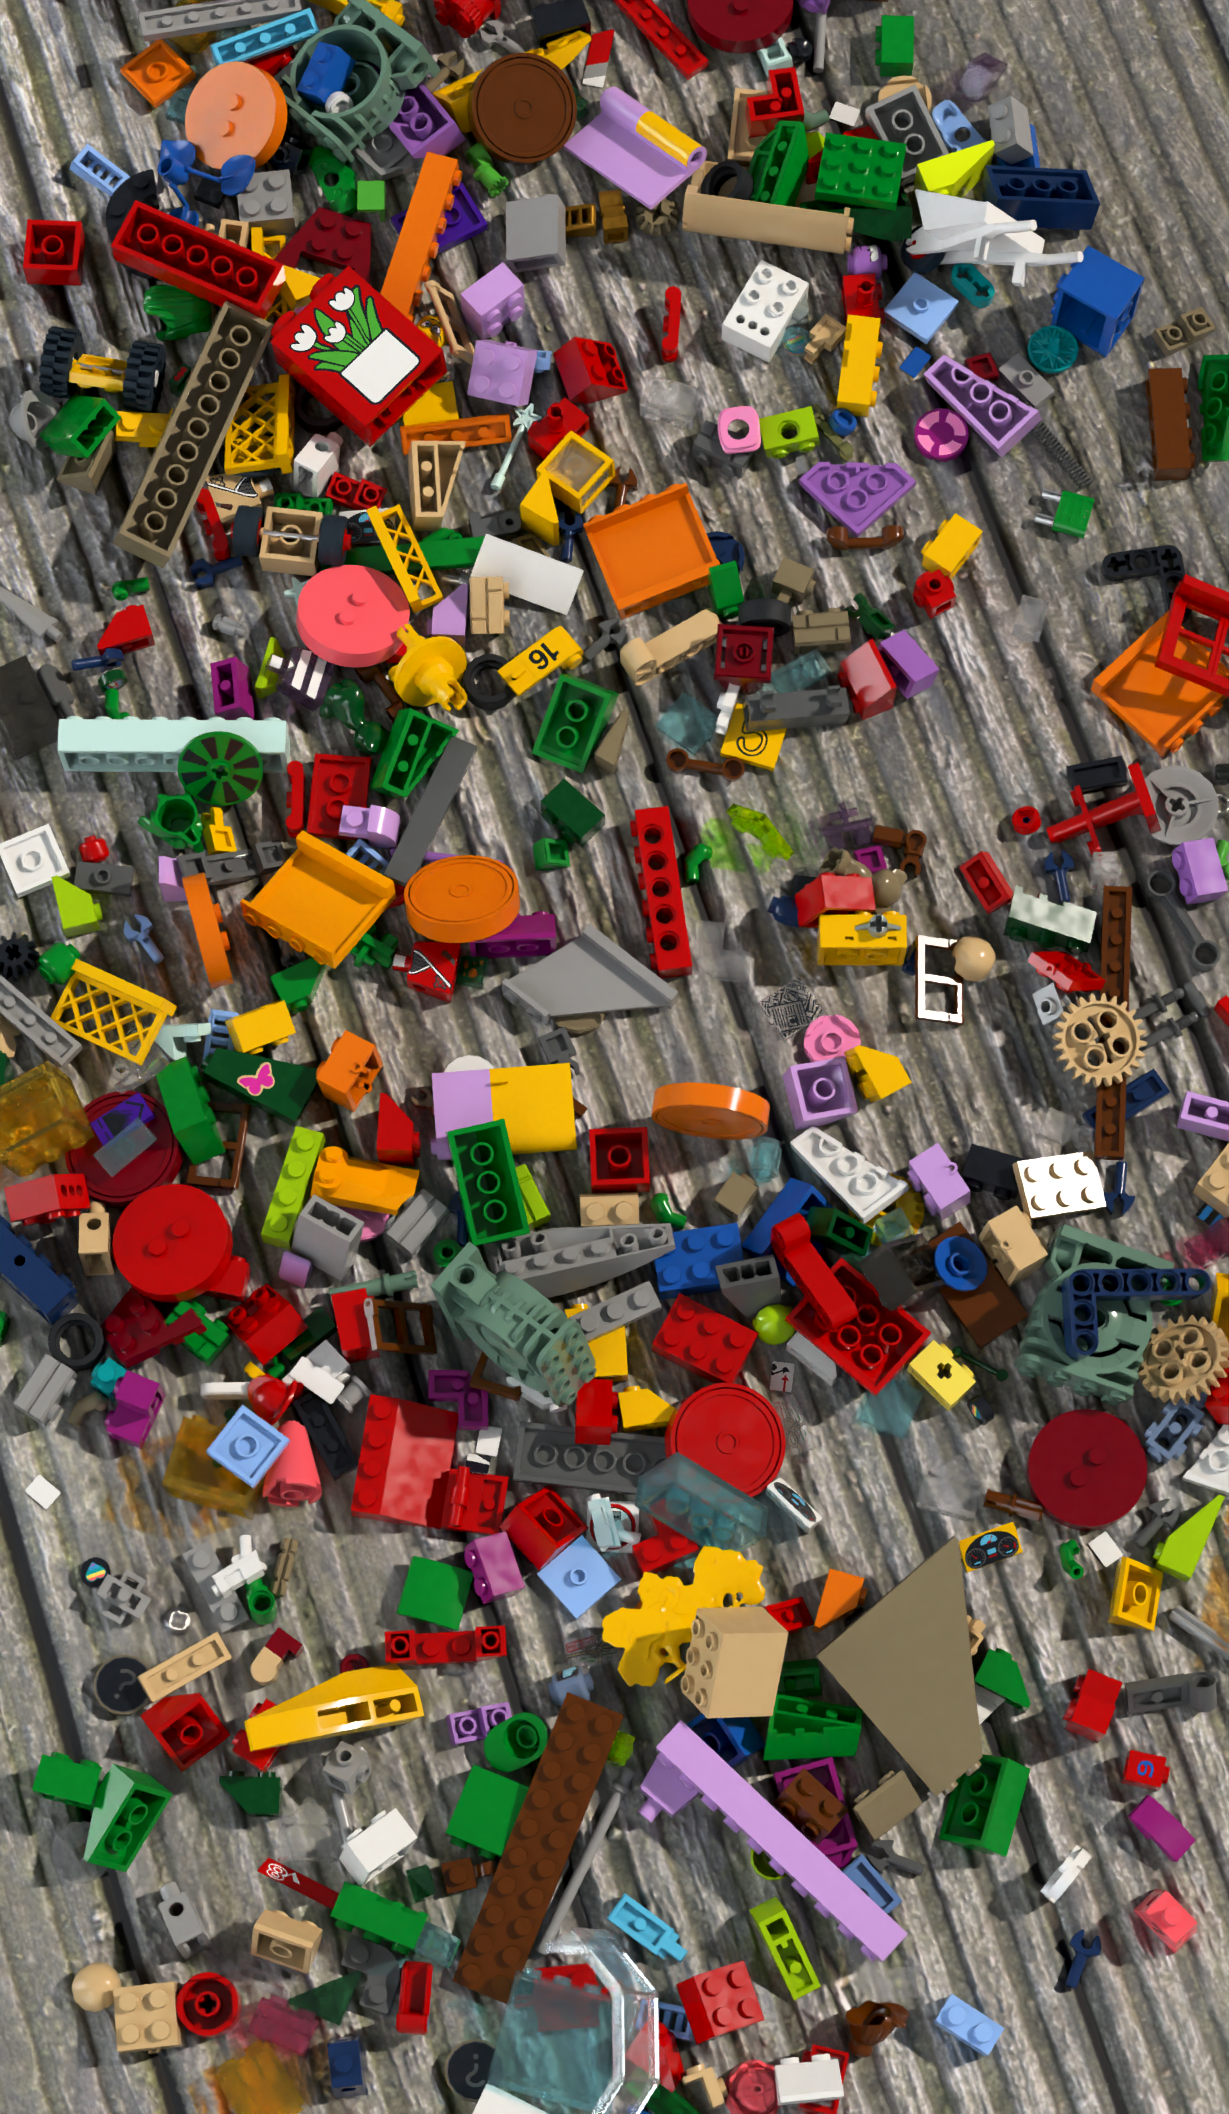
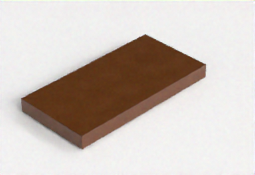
M958 1222L915 1251L912 1257L981 1350L1028 1318L1029 1314L985 1255L987 1275L984 1282L975 1290L967 1292L955 1290L946 1285L938 1276L934 1267V1252L938 1244L944 1239L953 1236L963 1237L975 1243L961 1222Z

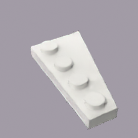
M813 1125L790 1142L791 1148L864 1224L909 1190L908 1183L892 1177L882 1167H876L869 1163L859 1153H853L846 1149L841 1142Z

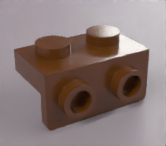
M805 1768L799 1772L773 1802V1805L785 1818L794 1823L805 1837L817 1845L849 1811L843 1803Z

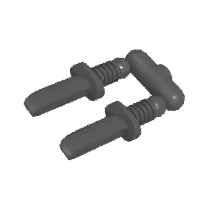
M1186 982L1183 985V989L1176 988L1174 991H1170L1161 997L1156 993L1152 995L1154 999L1152 1002L1136 1009V1013L1132 1018L1134 1020H1143L1158 1011L1162 1013L1167 1012L1166 1006L1183 998L1184 994H1186L1196 1012H1191L1189 1015H1185L1176 1021L1172 1017L1167 1019L1168 1025L1149 1034L1142 1040L1147 1042V1045L1143 1047L1144 1050L1173 1035H1176L1177 1038L1182 1036L1181 1030L1196 1023L1199 1020V1016L1207 1018L1210 1015V1008L1206 1003L1204 995L1193 982Z

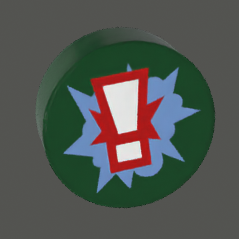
M120 669L110 670L98 679V684L104 693L110 688L119 690L128 682L124 671Z

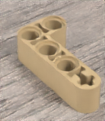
M707 608L644 643L642 638H635L629 641L620 651V663L635 686H640L717 642V627L722 622L712 608Z

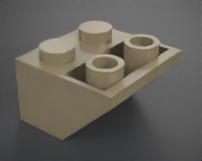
M893 1770L878 1781L879 1783L876 1784L878 1789L873 1793L867 1789L854 1799L852 1803L854 1808L850 1814L872 1843L922 1804L921 1799L903 1770L897 1774Z

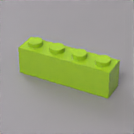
M299 1126L295 1127L261 1232L263 1243L287 1250L292 1249L298 1217L307 1204L319 1154L326 1145L324 1133Z

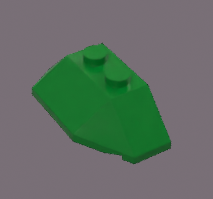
M780 120L775 125V129L755 148L748 169V173L752 175L754 181V192L750 201L795 206L809 160L805 126L802 122Z

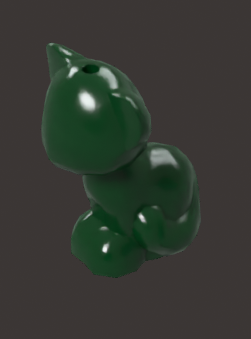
M350 679L334 684L325 695L324 703L319 712L320 717L323 719L336 717L347 728L355 731L353 743L360 751L374 755L383 753L390 731L386 730L378 722H366L363 714L365 703L363 692Z

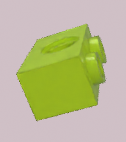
M812 406L759 419L767 458L780 459L788 456L790 452L798 450L799 452H809L814 450L815 446L821 445ZM788 430H795L797 432L796 436L792 439L783 438L784 433Z

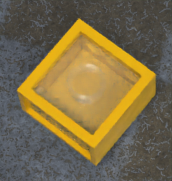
M570 431L538 466L536 473L537 479L542 473H547L552 495L581 515L615 477V466L612 458L573 431Z

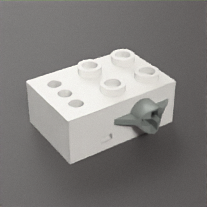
M760 260L722 323L721 339L769 363L790 327L796 324H805L808 321L809 307L807 299L809 283Z

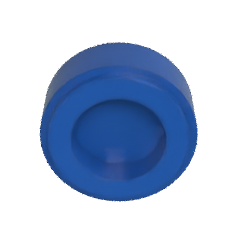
M843 408L835 409L828 419L831 429L841 436H849L857 426L855 416Z

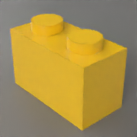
M955 513L950 521L945 519L937 531L939 535L934 541L930 539L921 551V554H923L922 566L931 572L940 569L944 577L948 576L952 580L979 545L983 531Z
M285 1000L275 1001L225 1020L235 1051L251 1055L263 1051L262 1046L272 1042L273 1046L288 1042V1036L296 1033Z

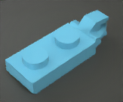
M625 1893L607 1917L608 1921L662 1959L669 1954L681 1963L688 1953L686 1949L676 1943L680 1936L674 1932L673 1928Z

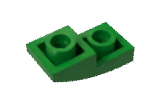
M275 493L273 507L322 512L323 517L324 515H332L334 506L331 498H304L302 493Z

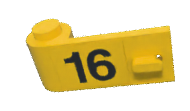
M558 626L497 670V673L519 697L559 666L562 669L569 668L572 670L576 668L583 660L581 656L584 651L562 626Z

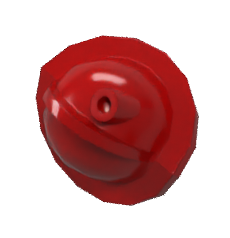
M266 1373L251 1380L247 1388L248 1399L256 1415L272 1426L293 1405L292 1402L301 1396L304 1386L302 1382L294 1380L289 1385L283 1380L274 1378Z

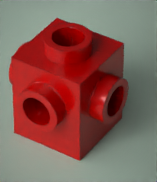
M940 569L932 573L927 571L921 574L915 581L912 594L916 605L919 608L923 607L930 619L953 608L957 596L954 592L953 582L948 576L944 577Z

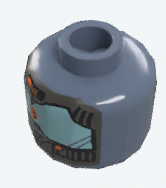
M578 1666L556 1672L552 1676V1682L548 1683L552 1701L555 1706L560 1705V1707H562L567 1692L590 1701V1691L595 1690L590 1673L584 1674Z

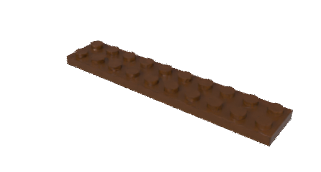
M567 1692L452 1982L510 2005L624 1718L623 1714Z

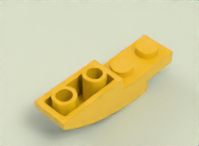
M171 409L169 414L116 411L121 416V419L113 427L114 441L139 442V447H157L174 409Z

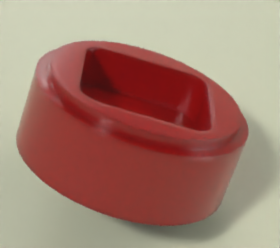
M1021 807L1012 815L1013 827L1019 834H1032L1041 825L1039 812L1034 807Z

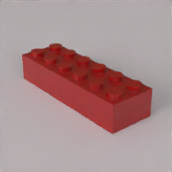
M137 200L132 205L111 244L115 261L221 307L225 300L262 319H265L286 279L282 263Z

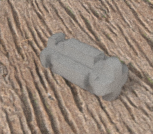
M217 614L213 620L212 626L214 630L221 629L220 632L234 637L238 635L240 639L245 636L247 631L246 623L239 624L238 620L227 616L222 618L221 614Z

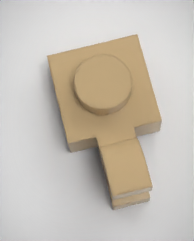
M825 314L809 332V338L812 341L804 349L807 352L804 360L813 365L824 348L831 352L845 337L846 326Z

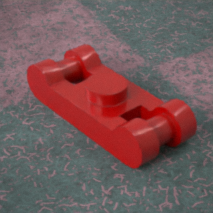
M671 286L665 291V309L669 312V316L663 317V332L668 333V336L662 340L661 356L668 363L674 362L678 356L681 291L675 286Z
M202 488L196 500L197 510L207 518L202 520L207 536L213 535L212 547L214 556L220 562L231 558L229 542L209 490Z
M291 761L286 768L289 782L292 784V791H287L286 805L287 808H291V814L286 818L285 823L289 837L296 839L302 830L304 831L305 773L301 762Z

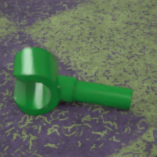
M277 1354L272 1358L275 1366L268 1369L267 1372L274 1378L282 1380L287 1375V1372Z

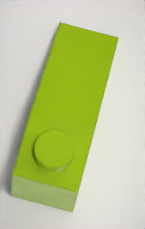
M1219 1494L1169 1535L1165 1543L1159 1541L1153 1554V1558L1157 1559L1154 1568L1182 1581L1188 1582L1225 1496Z
M775 1896L750 1909L749 1912L792 1999L796 2000L821 1987L787 1911L778 1898Z

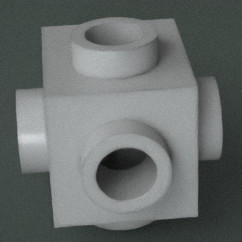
M1056 982L1032 994L1043 1026H1054L1057 1022H1064L1059 1015L1063 1011L1070 1014L1067 1008L1070 1003L1078 1007V997L1074 991L1071 993L1064 992L1056 987Z
M341 1741L337 1748L332 1749L328 1754L322 1771L328 1785L353 1796L361 1782L364 1783L371 1773V1764L367 1751L362 1746L355 1743L350 1745Z

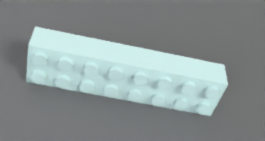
M69 716L67 719H59L57 751L64 771L178 772L180 753L190 740L207 732L223 731L245 738L258 750L263 762V773H287L286 768L290 763V737L287 722L275 717L266 718L265 720H253L248 717H240L237 720H225L221 717H211L208 720H197L193 717H182L180 720H168L165 717L140 720L138 717L133 716L123 719H111L106 716H99L95 719H83L79 716ZM219 766L217 771L222 772L224 766Z

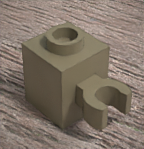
M783 557L772 583V592L779 595L777 600L783 601L788 605L791 600L803 604L806 595L811 597L817 581L813 580L814 569Z

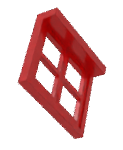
M1187 574L1184 575L1174 589L1155 667L1229 697V679L1217 674L1221 654L1229 656V647L1224 646L1229 626V592ZM1186 607L1218 620L1213 641L1181 628ZM1178 636L1211 649L1206 669L1174 656Z

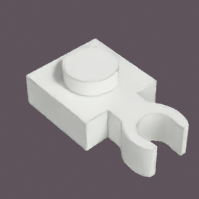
M729 683L726 693H720L717 708L721 709L716 722L715 733L726 735L738 700L740 686Z

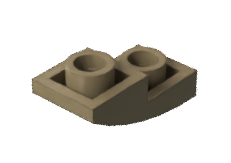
M1203 307L1181 314L1178 320L1155 329L1151 336L1166 357L1203 339L1214 332L1216 327Z

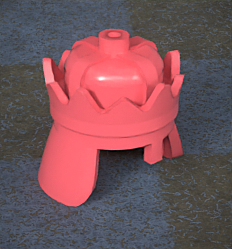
M756 2059L746 2060L736 2065L725 2080L728 2097H725L724 2101L731 2114H777L780 2106H778L774 2066Z

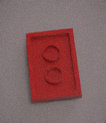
M315 753L307 824L308 834L320 838L359 839L340 836L339 828L343 805L367 808L371 757Z

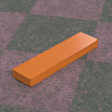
M509 413L399 426L403 455H408L411 441H466L464 448L512 442Z

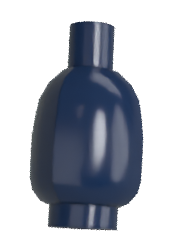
M787 895L779 898L773 896L768 912L772 913L774 919L782 924L796 928L799 927L795 898Z

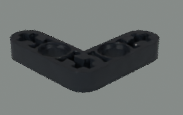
M1172 545L1111 553L1104 558L1101 565V573L1109 581L1158 575L1165 612L1170 608L1174 590L1167 587L1166 581L1169 579L1181 581L1186 574L1182 554L1177 547ZM1166 554L1169 555L1171 559H1173L1171 565L1172 571L1169 572L1167 560H1163ZM1139 557L1145 558L1149 566L1145 569H1139L1134 565V560ZM1126 560H1129V562H1128V569H1129V571H1127V565H1125ZM1111 562H1114L1115 566L1119 567L1118 572H1114L1112 568H1109ZM1187 607L1182 623L1189 620L1192 610Z

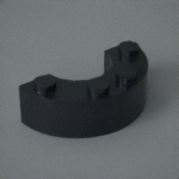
M153 169L131 176L111 196L105 218L110 244L113 243L135 200L157 210L160 209ZM120 263L124 268H126L128 271H130L136 276L148 280L161 281L148 274H145L132 267Z

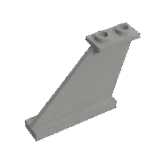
M590 923L582 931V936L511 979L507 980L505 978L502 981L503 996L513 1005L518 1003L526 1009L525 1013L537 1023L542 1021L545 1025L550 1022L552 1017L664 1006L672 1009L678 1002L679 994L677 990Z

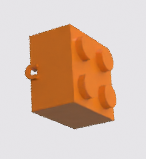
M345 1030L343 1035L337 1037L331 1047L332 1053L327 1061H322L316 1071V1080L325 1098L355 1112L365 1094L372 1091L371 1084L382 1068L383 1063L374 1044ZM364 1085L369 1086V1089H365Z

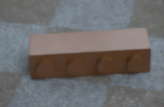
M1182 368L1149 369L1145 384L1155 481L1188 480L1190 470L1195 468V455L1190 453L1189 444H1192L1193 434L1192 428H1187V419L1190 418L1189 402L1185 403L1184 394H1187L1188 391L1187 378H1182Z

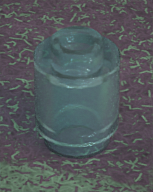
M760 1137L757 1139V1144L753 1145L749 1173L754 1176L755 1180L771 1182L772 1179L778 1177L782 1154L780 1141L773 1138Z

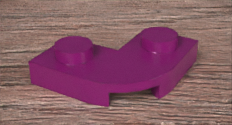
M429 1370L428 1402H458V1430H488V1393L470 1387L472 1375L464 1370Z

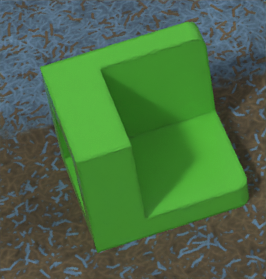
M357 181V211L379 212L380 222H386L385 181Z

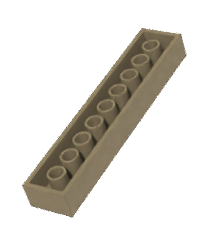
M225 300L213 322L112 544L162 569L164 568L175 549L270 339L273 324Z

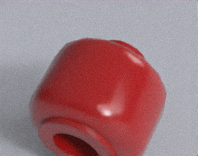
M95 835L84 838L85 842L79 845L82 861L97 863L106 860L109 856L106 841L103 838L96 839Z

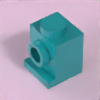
M108 1357L105 1363L100 1362L91 1374L93 1379L90 1386L114 1402L116 1400V1394L113 1393L115 1384L120 1376H125L127 1370Z

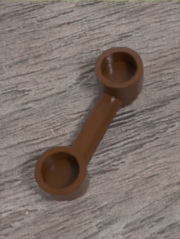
M889 525L882 528V537L849 538L847 528L836 526L826 530V537L829 544L840 550L889 549L903 540L904 528L898 525Z
M376 666L354 668L356 674L365 685L374 680L392 704L385 708V711L394 724L398 710L404 709L402 699Z
M680 748L672 749L666 757L667 766L674 773H683L686 770L722 775L728 782H736L744 775V764L736 757L728 758L723 764L689 759L687 752Z

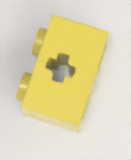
M933 1340L909 1363L907 1371L949 1412L974 1388L976 1381L973 1378L975 1375L966 1365L962 1364L960 1366L952 1358L954 1355L945 1344L941 1343L939 1345ZM939 1369L942 1372L944 1369L949 1371L948 1379L945 1376L942 1379L938 1377Z

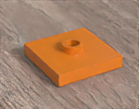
M163 39L156 40L120 68L121 74L155 109L196 78L195 71Z

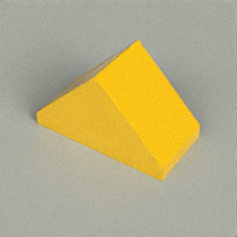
M284 265L286 279L280 291L291 311H294V309L306 306L312 301L309 297L310 292L320 278Z

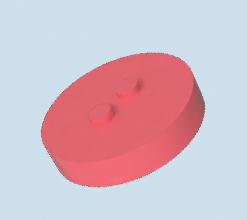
M342 565L317 573L304 585L298 599L296 624L304 644L321 659L344 667H368L389 659L401 648L403 642L397 637V630L402 627L407 633L404 624H409L410 608L407 597L401 587L386 574L366 566Z

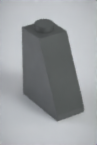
M773 1254L715 1266L721 1292L751 1323L757 1313L766 1306L782 1305L780 1277Z

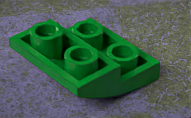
M412 1556L396 1614L422 1623L428 1622L452 1631H458L473 1579V1573L441 1562Z

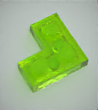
M734 803L726 811L732 819V826L742 834L746 832L759 839L763 844L762 850L769 857H778L787 861L794 854L766 814Z

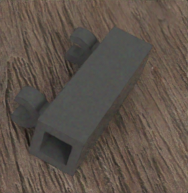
M840 685L809 691L783 693L762 691L761 694L747 695L742 706L746 732L843 725L853 712V703L850 697H847L846 688H840Z

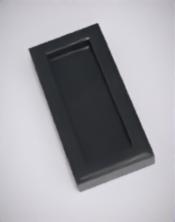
M1122 756L1066 767L1070 789L1074 790V786L1080 785L1082 793L1125 786L1128 783Z

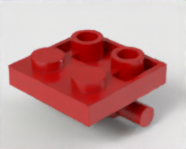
M458 1466V1469L450 1468L441 1529L487 1536L501 1533L499 1526L503 1520L509 1477L470 1472L469 1467Z

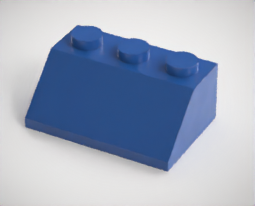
M790 1178L741 1246L752 1258L773 1254L780 1279L795 1288L797 1284L772 1249L770 1243L771 1228L797 1212L807 1220L811 1207H834L812 1184ZM810 1238V1242L817 1252L820 1253L824 1245Z

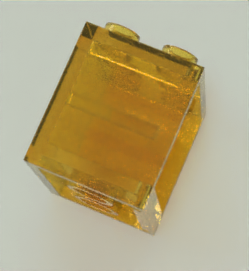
M46 1061L0 1086V1163L18 1177L33 1174L38 1167L60 1159L62 1154L71 1149L84 1146L88 1140L95 1137L72 1080L50 1061Z
M192 1415V1418L183 1416L161 1484L167 1496L253 1520L266 1474L253 1489L225 1467L215 1468L212 1465L213 1458L206 1454V1450L227 1424L221 1423L219 1427L209 1424V1419L202 1416Z

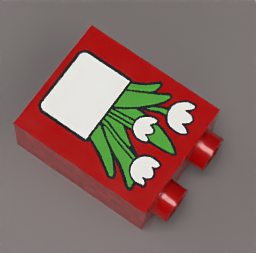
M347 266L337 277L332 273L321 277L310 292L309 297L312 301L298 315L294 311H288L276 321L271 330V336L273 337L271 345L277 364L371 447L447 373L443 349L351 267Z

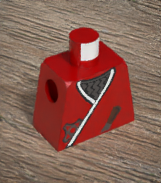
M414 942L411 956L395 954L392 970L408 973V988L451 1003L462 953L461 943Z

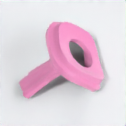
M740 406L726 408L720 412L718 417V434L720 444L725 453H745L759 449L761 445L758 414L754 408ZM735 420L745 421L749 425V433L740 440L731 438L728 434L730 423Z

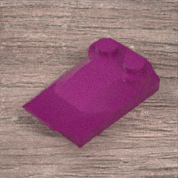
M832 1757L773 1774L776 1790L780 1795L799 1772L805 1768L846 1806ZM848 1812L818 1845L808 1839L838 1868L849 1865L852 1853L858 1847ZM786 1818L799 1832L802 1833V1831L794 1823H792L788 1818Z

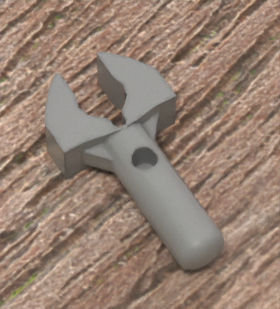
M498 20L486 21V28L495 34L489 35L482 29L479 30L481 42L488 49L493 45L499 44L513 54L526 52L523 46L504 35L505 24Z

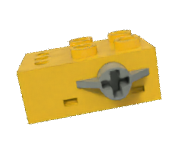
M858 911L854 915L820 914L817 930V965H903L907 950L906 915H900L896 911H887L882 913V915H871L868 911Z

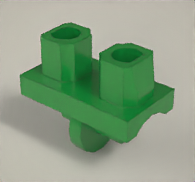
M373 924L349 952L356 957L354 966L361 968L366 963L374 967L376 963H379L389 969L393 964L394 954L398 947V938L390 933H386L378 941L373 938L377 929Z

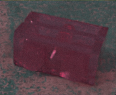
M271 1994L270 1999L262 1997L247 2032L306 2058L320 2026V2022L314 2020L316 2013L303 2007H299L298 2012L286 2007L288 2004L287 2000Z

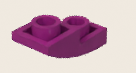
M1146 1795L1127 1816L1144 1837L1152 1839L1172 1862H1178L1196 1841L1185 1827L1150 1795Z

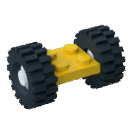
M56 326L49 328L40 359L42 360L39 367V387L41 392L48 396L70 399L75 394V387L77 386L82 388L100 387L111 393L123 391V404H125L124 407L126 409L155 413L158 401L161 399L163 379H165L166 349L164 345L135 340L132 348H130L127 361L83 354L82 333L79 330Z

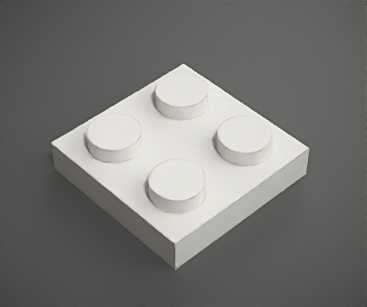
M49 824L0 843V856L18 898L53 884L52 876L57 875L62 879L71 876Z

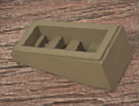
M624 709L621 710L595 752V765L611 774H614V771H616L628 727L629 712Z

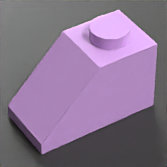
M462 584L433 608V617L427 618V635L432 637H449L460 646L466 647L469 607L468 584Z
M158 856L159 885L164 901H187L182 881L183 876L177 859Z

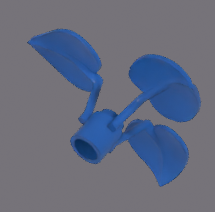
M162 140L160 162L157 171L169 183L168 186L173 189L183 205V209L176 208L169 215L198 227L199 215L196 211L189 210V204L177 188L178 185H184L189 180L190 173L217 183L222 182L221 190L227 196H236L242 193L252 179L256 160L249 155L231 157L222 165V176L215 177L191 168L196 154L195 146L191 142L186 140Z

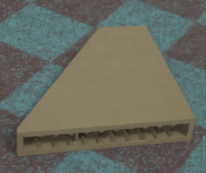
M954 1535L816 1654L818 1659L936 1797L940 1793L946 1796L958 1786L956 1780L964 1773L969 1776L982 1765L979 1760L983 1757L959 1540Z

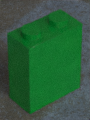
M72 395L39 436L58 455L88 458L121 419V416L104 398Z
M473 1764L445 1832L446 1836L451 1838L449 1843L465 1850L468 1845L479 1849L477 1855L494 1861L496 1857L501 1859L529 1787Z

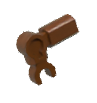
M876 824L872 843L900 849V846L904 847L903 854L906 858L902 860L899 869L904 871L907 865H912L915 868L914 877L917 878L921 872V864L918 859L923 857L924 848L927 843L925 834L920 830H912L907 834L903 833L904 830Z

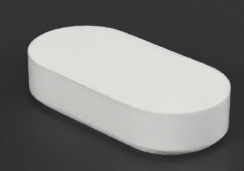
M250 1382L201 1384L200 1396L208 1400H247V1388Z

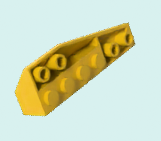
M389 1664L343 1672L245 1720L244 1724L250 1751H257L406 1724L423 1717L424 1712L418 1686L397 1664Z

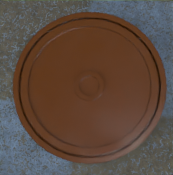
M514 53L490 63L479 73L470 89L467 114L472 133L478 143L490 155L509 164L527 165L554 155L565 145L575 126L577 104L569 79L557 65L536 54Z

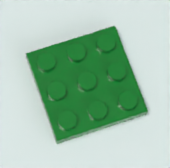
M826 132L815 199L896 211L907 144Z

